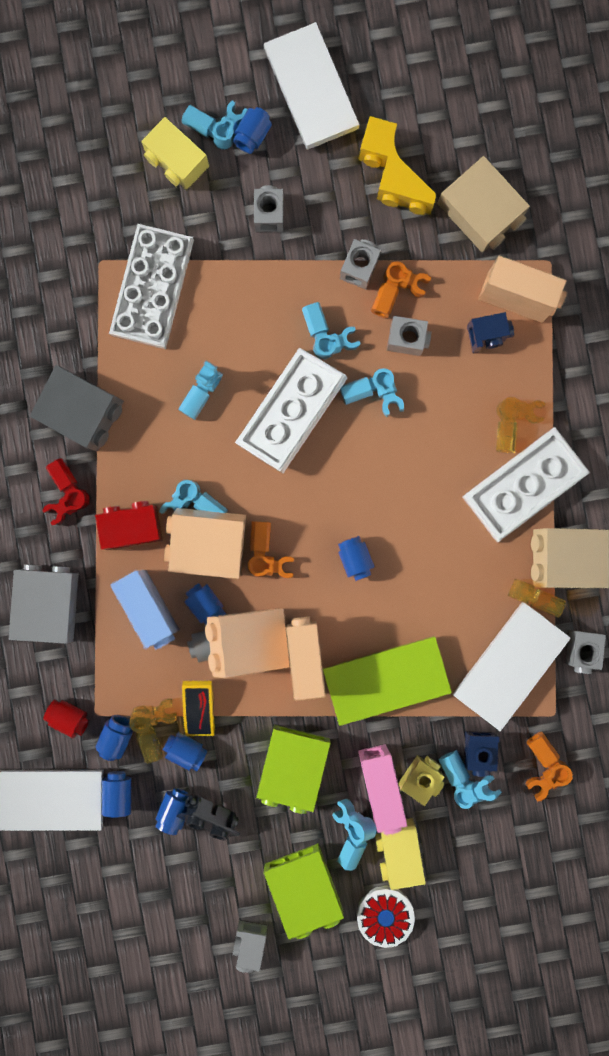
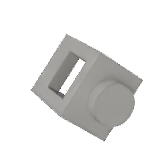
M239 920L233 955L238 956L237 970L244 973L260 972L267 933L266 925Z

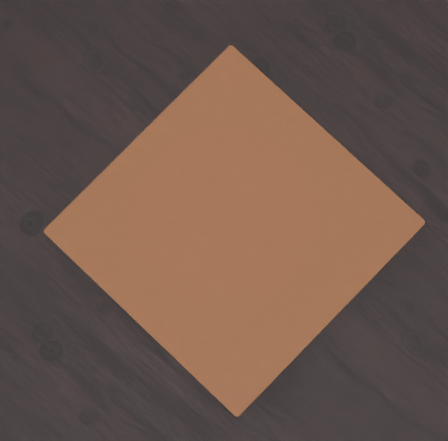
M102 260L99 263L97 386L124 400L120 417L112 423L108 431L109 437L107 442L97 451L96 515L103 514V508L120 506L121 510L132 509V503L149 501V505H155L158 508L163 541L101 550L96 525L94 711L97 716H183L182 681H212L214 716H336L323 668L435 636L452 693L375 716L481 717L452 694L522 602L526 603L555 625V588L533 587V580L531 578V568L533 565L531 539L533 529L554 528V500L501 541L496 542L462 498L467 492L553 428L552 316L549 315L541 323L478 300L487 274L496 260H378L366 290L340 279L341 269L345 260H189L166 349L114 337L109 334L128 260ZM354 260L358 267H365L369 264L367 260ZM512 260L552 275V264L547 260ZM398 261L403 263L415 275L425 273L431 277L428 284L421 281L417 282V286L426 291L423 297L414 296L409 288L402 289L397 287L399 293L389 318H382L371 312L382 283H385L383 278L384 272L392 262ZM320 302L329 328L327 335L335 333L340 335L344 329L351 326L355 327L356 331L353 334L347 335V340L351 343L360 341V346L355 350L351 351L343 348L341 352L333 354L330 358L320 360L347 376V380L343 385L364 377L368 379L373 378L374 373L379 369H389L394 375V383L397 388L395 394L404 402V411L400 412L397 404L391 403L388 405L390 416L386 417L382 411L383 398H379L377 391H374L372 396L346 405L339 390L282 474L235 442L297 350L301 348L315 356L313 352L315 338L310 336L302 308L306 305ZM506 312L507 320H511L513 323L514 337L507 338L500 347L486 349V345H484L478 353H472L467 330L470 320ZM393 316L428 321L427 331L432 332L429 348H424L421 356L386 351ZM406 331L402 334L404 340L409 343L417 341V336L412 331ZM205 361H209L217 366V371L222 373L223 376L213 392H208L210 395L209 399L196 420H193L178 409L192 386L198 385L195 378L204 366ZM193 480L197 482L200 486V492L202 494L207 492L228 509L227 513L246 515L242 570L239 579L168 572L169 562L164 561L166 544L170 545L171 534L166 533L168 516H172L175 510L168 508L164 514L159 513V510L163 504L173 500L172 495L181 481ZM193 502L188 506V508H186V507L183 508V509H193V510H196V509L193 507V506H194V503H193ZM251 521L271 523L269 552L265 551V556H274V560H279L284 556L294 558V562H285L282 565V570L285 573H293V577L283 578L278 573H273V576L258 577L249 572L247 564L248 560L253 556V551L250 550ZM360 536L361 541L366 543L375 568L370 569L372 575L355 581L354 576L347 577L338 554L340 551L338 544ZM136 570H147L179 628V631L173 634L175 640L157 650L153 645L145 649L110 586ZM198 583L202 587L208 584L224 605L222 609L225 611V615L267 609H283L285 629L287 624H292V618L310 616V621H316L325 697L295 700L291 665L289 668L228 678L213 677L208 660L199 663L197 657L191 658L187 641L192 640L191 634L205 631L206 625L204 623L200 624L184 603L188 599L185 593ZM555 660L512 717H551L555 715Z

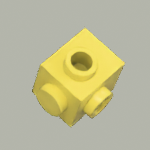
M417 755L398 782V785L403 792L425 806L432 795L436 797L444 786L442 780L445 777L439 770L441 767L439 763L429 756L423 759Z

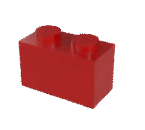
M149 501L132 503V509L121 510L120 506L103 508V514L95 515L100 549L111 550L163 541L157 506L149 505Z

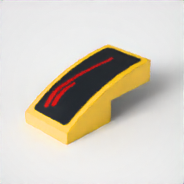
M182 681L185 735L214 736L212 681Z

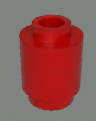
M56 699L50 703L43 717V720L48 722L49 727L72 739L77 735L82 736L90 721L86 719L88 714L86 711L64 700L58 701Z

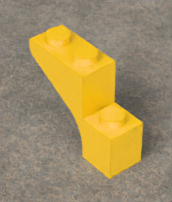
M370 116L360 148L359 160L364 161L370 167H385L377 200L382 201L384 205L389 207L402 206L409 208V211L414 214H431L436 194L398 156L394 143L397 123Z

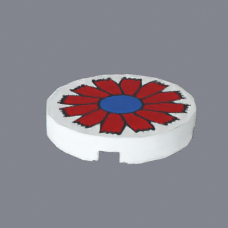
M389 886L375 887L370 890L359 902L356 913L358 927L363 937L373 945L383 948L394 947L404 942L411 934L415 922L414 910L410 900L399 889L391 890Z

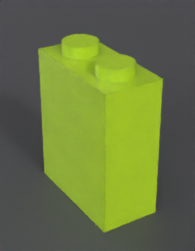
M274 724L256 798L262 799L261 803L267 806L278 807V804L290 806L289 809L299 814H306L307 811L314 812L330 747V738Z
M319 844L265 863L264 875L288 940L295 937L297 939L306 938L312 934L313 930L321 927L325 929L332 928L339 924L341 919H344L343 908Z

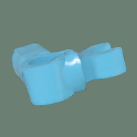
M231 101L227 106V116L222 117L221 121L216 122L215 118L189 105L183 114L182 124L207 138L209 136L212 137L216 147L228 149L233 145L234 132L248 109L244 108L241 114L236 115L233 113L235 102Z
M320 302L306 305L302 308L310 336L315 338L313 352L318 358L328 359L333 354L341 352L343 348L352 351L360 346V341L351 343L347 340V335L353 334L356 331L355 327H347L340 335L336 333L327 335L329 328Z
M205 361L204 366L195 378L198 385L192 386L178 409L193 420H196L209 399L210 395L208 392H213L222 379L223 374L217 371V366L209 361Z
M379 369L374 373L373 378L368 379L364 377L345 384L340 389L346 405L372 396L373 392L377 391L379 398H383L382 411L386 417L390 416L388 405L391 403L397 404L400 412L404 411V402L395 394L397 388L394 383V375L389 369Z
M193 480L181 481L172 495L173 500L163 504L159 510V513L164 514L168 508H173L174 510L176 508H188L193 502V507L196 510L219 513L228 512L227 508L207 492L202 494L199 484Z
M457 750L447 753L439 759L451 786L456 788L454 799L461 808L469 809L475 803L484 800L493 801L501 794L500 790L492 791L489 789L488 784L494 780V777L491 775L485 776L480 782L470 781V775Z
M343 799L337 803L342 810L332 814L338 823L345 824L344 828L349 834L337 862L345 870L351 871L357 868L367 846L366 841L374 838L377 830L371 818L364 817L359 812L357 813L353 803L348 799Z

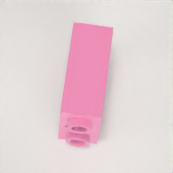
M387 745L358 750L377 832H384L385 835L398 833L402 827L407 826L391 754Z

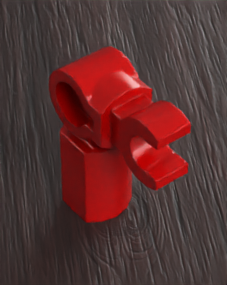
M63 458L56 459L45 467L60 492L65 493L59 499L58 504H48L42 509L44 513H48L53 509L57 512L56 519L50 522L51 525L61 524L65 520L66 514L71 515L77 510H82L90 502L89 494L83 489H78L76 486L78 482Z

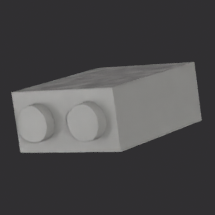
M24 564L23 570H14L8 640L64 644L73 642L79 573H70V567L53 566L52 572L41 571L42 565Z

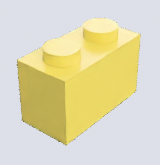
M166 117L141 141L145 150L144 157L154 167L159 165L166 171L164 174L173 185L177 186L180 184L185 190L209 167L207 155Z
M412 818L406 819L407 826L402 827L398 833L385 835L384 832H380L375 836L377 851H383L385 862L380 863L383 881L388 880L391 890L426 884L416 826Z

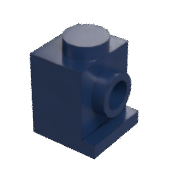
M506 312L474 318L467 325L472 353H478L484 345H486V349L500 347L507 338L514 337L513 323L511 320H507Z
M465 731V767L467 770L472 771L474 776L485 777L490 775V771H497L499 736L494 732ZM486 751L488 753L487 759L480 761L478 759L479 754Z

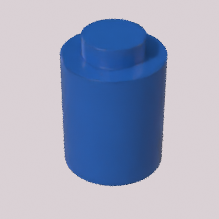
M124 771L109 772L108 777L102 778V816H128L131 814V777L126 776Z

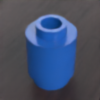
M259 107L255 109L249 108L234 132L233 143L248 154H252L254 150H257L272 126L269 114Z
M360 536L338 544L340 548L338 554L348 578L354 576L355 581L372 575L370 569L375 568L366 543L361 541Z
M198 583L185 593L188 599L184 603L200 624L204 623L207 625V617L226 614L222 609L224 605L208 584L202 587Z
M112 715L110 720L105 722L95 746L101 758L114 761L123 757L133 734V723L131 720L124 716Z
M180 732L176 736L170 734L162 749L167 752L165 759L188 771L190 769L198 771L208 751L202 748L203 744Z
M174 788L173 791H166L156 816L157 829L170 835H177L178 831L183 829L185 820L178 818L177 815L187 812L188 808L185 806V802L190 796L188 792L179 788Z

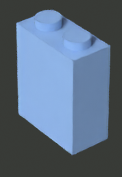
M136 570L110 585L145 649L153 645L157 650L175 640L173 634L179 631V628L147 570Z

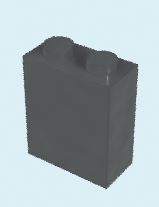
M55 365L30 417L85 448L98 451L107 442L109 437L108 431L112 423L120 417L124 400Z

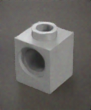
M271 185L262 186L261 189H254L255 232L283 233V189H278ZM266 204H272L276 209L268 213L264 212L262 207Z
M354 239L341 269L340 279L366 290L379 260L381 250L371 241L364 239L358 241ZM358 257H363L369 264L365 267H358L354 260Z
M393 316L386 351L421 356L424 348L428 349L432 332L427 331L428 321ZM406 331H412L416 334L417 341L409 343L404 340L402 334Z
M569 630V637L571 639L567 645L566 664L573 666L574 672L592 674V669L602 670L606 635ZM588 645L590 656L582 660L580 650L583 646Z

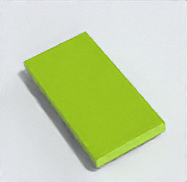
M435 636L323 668L339 726L452 693Z

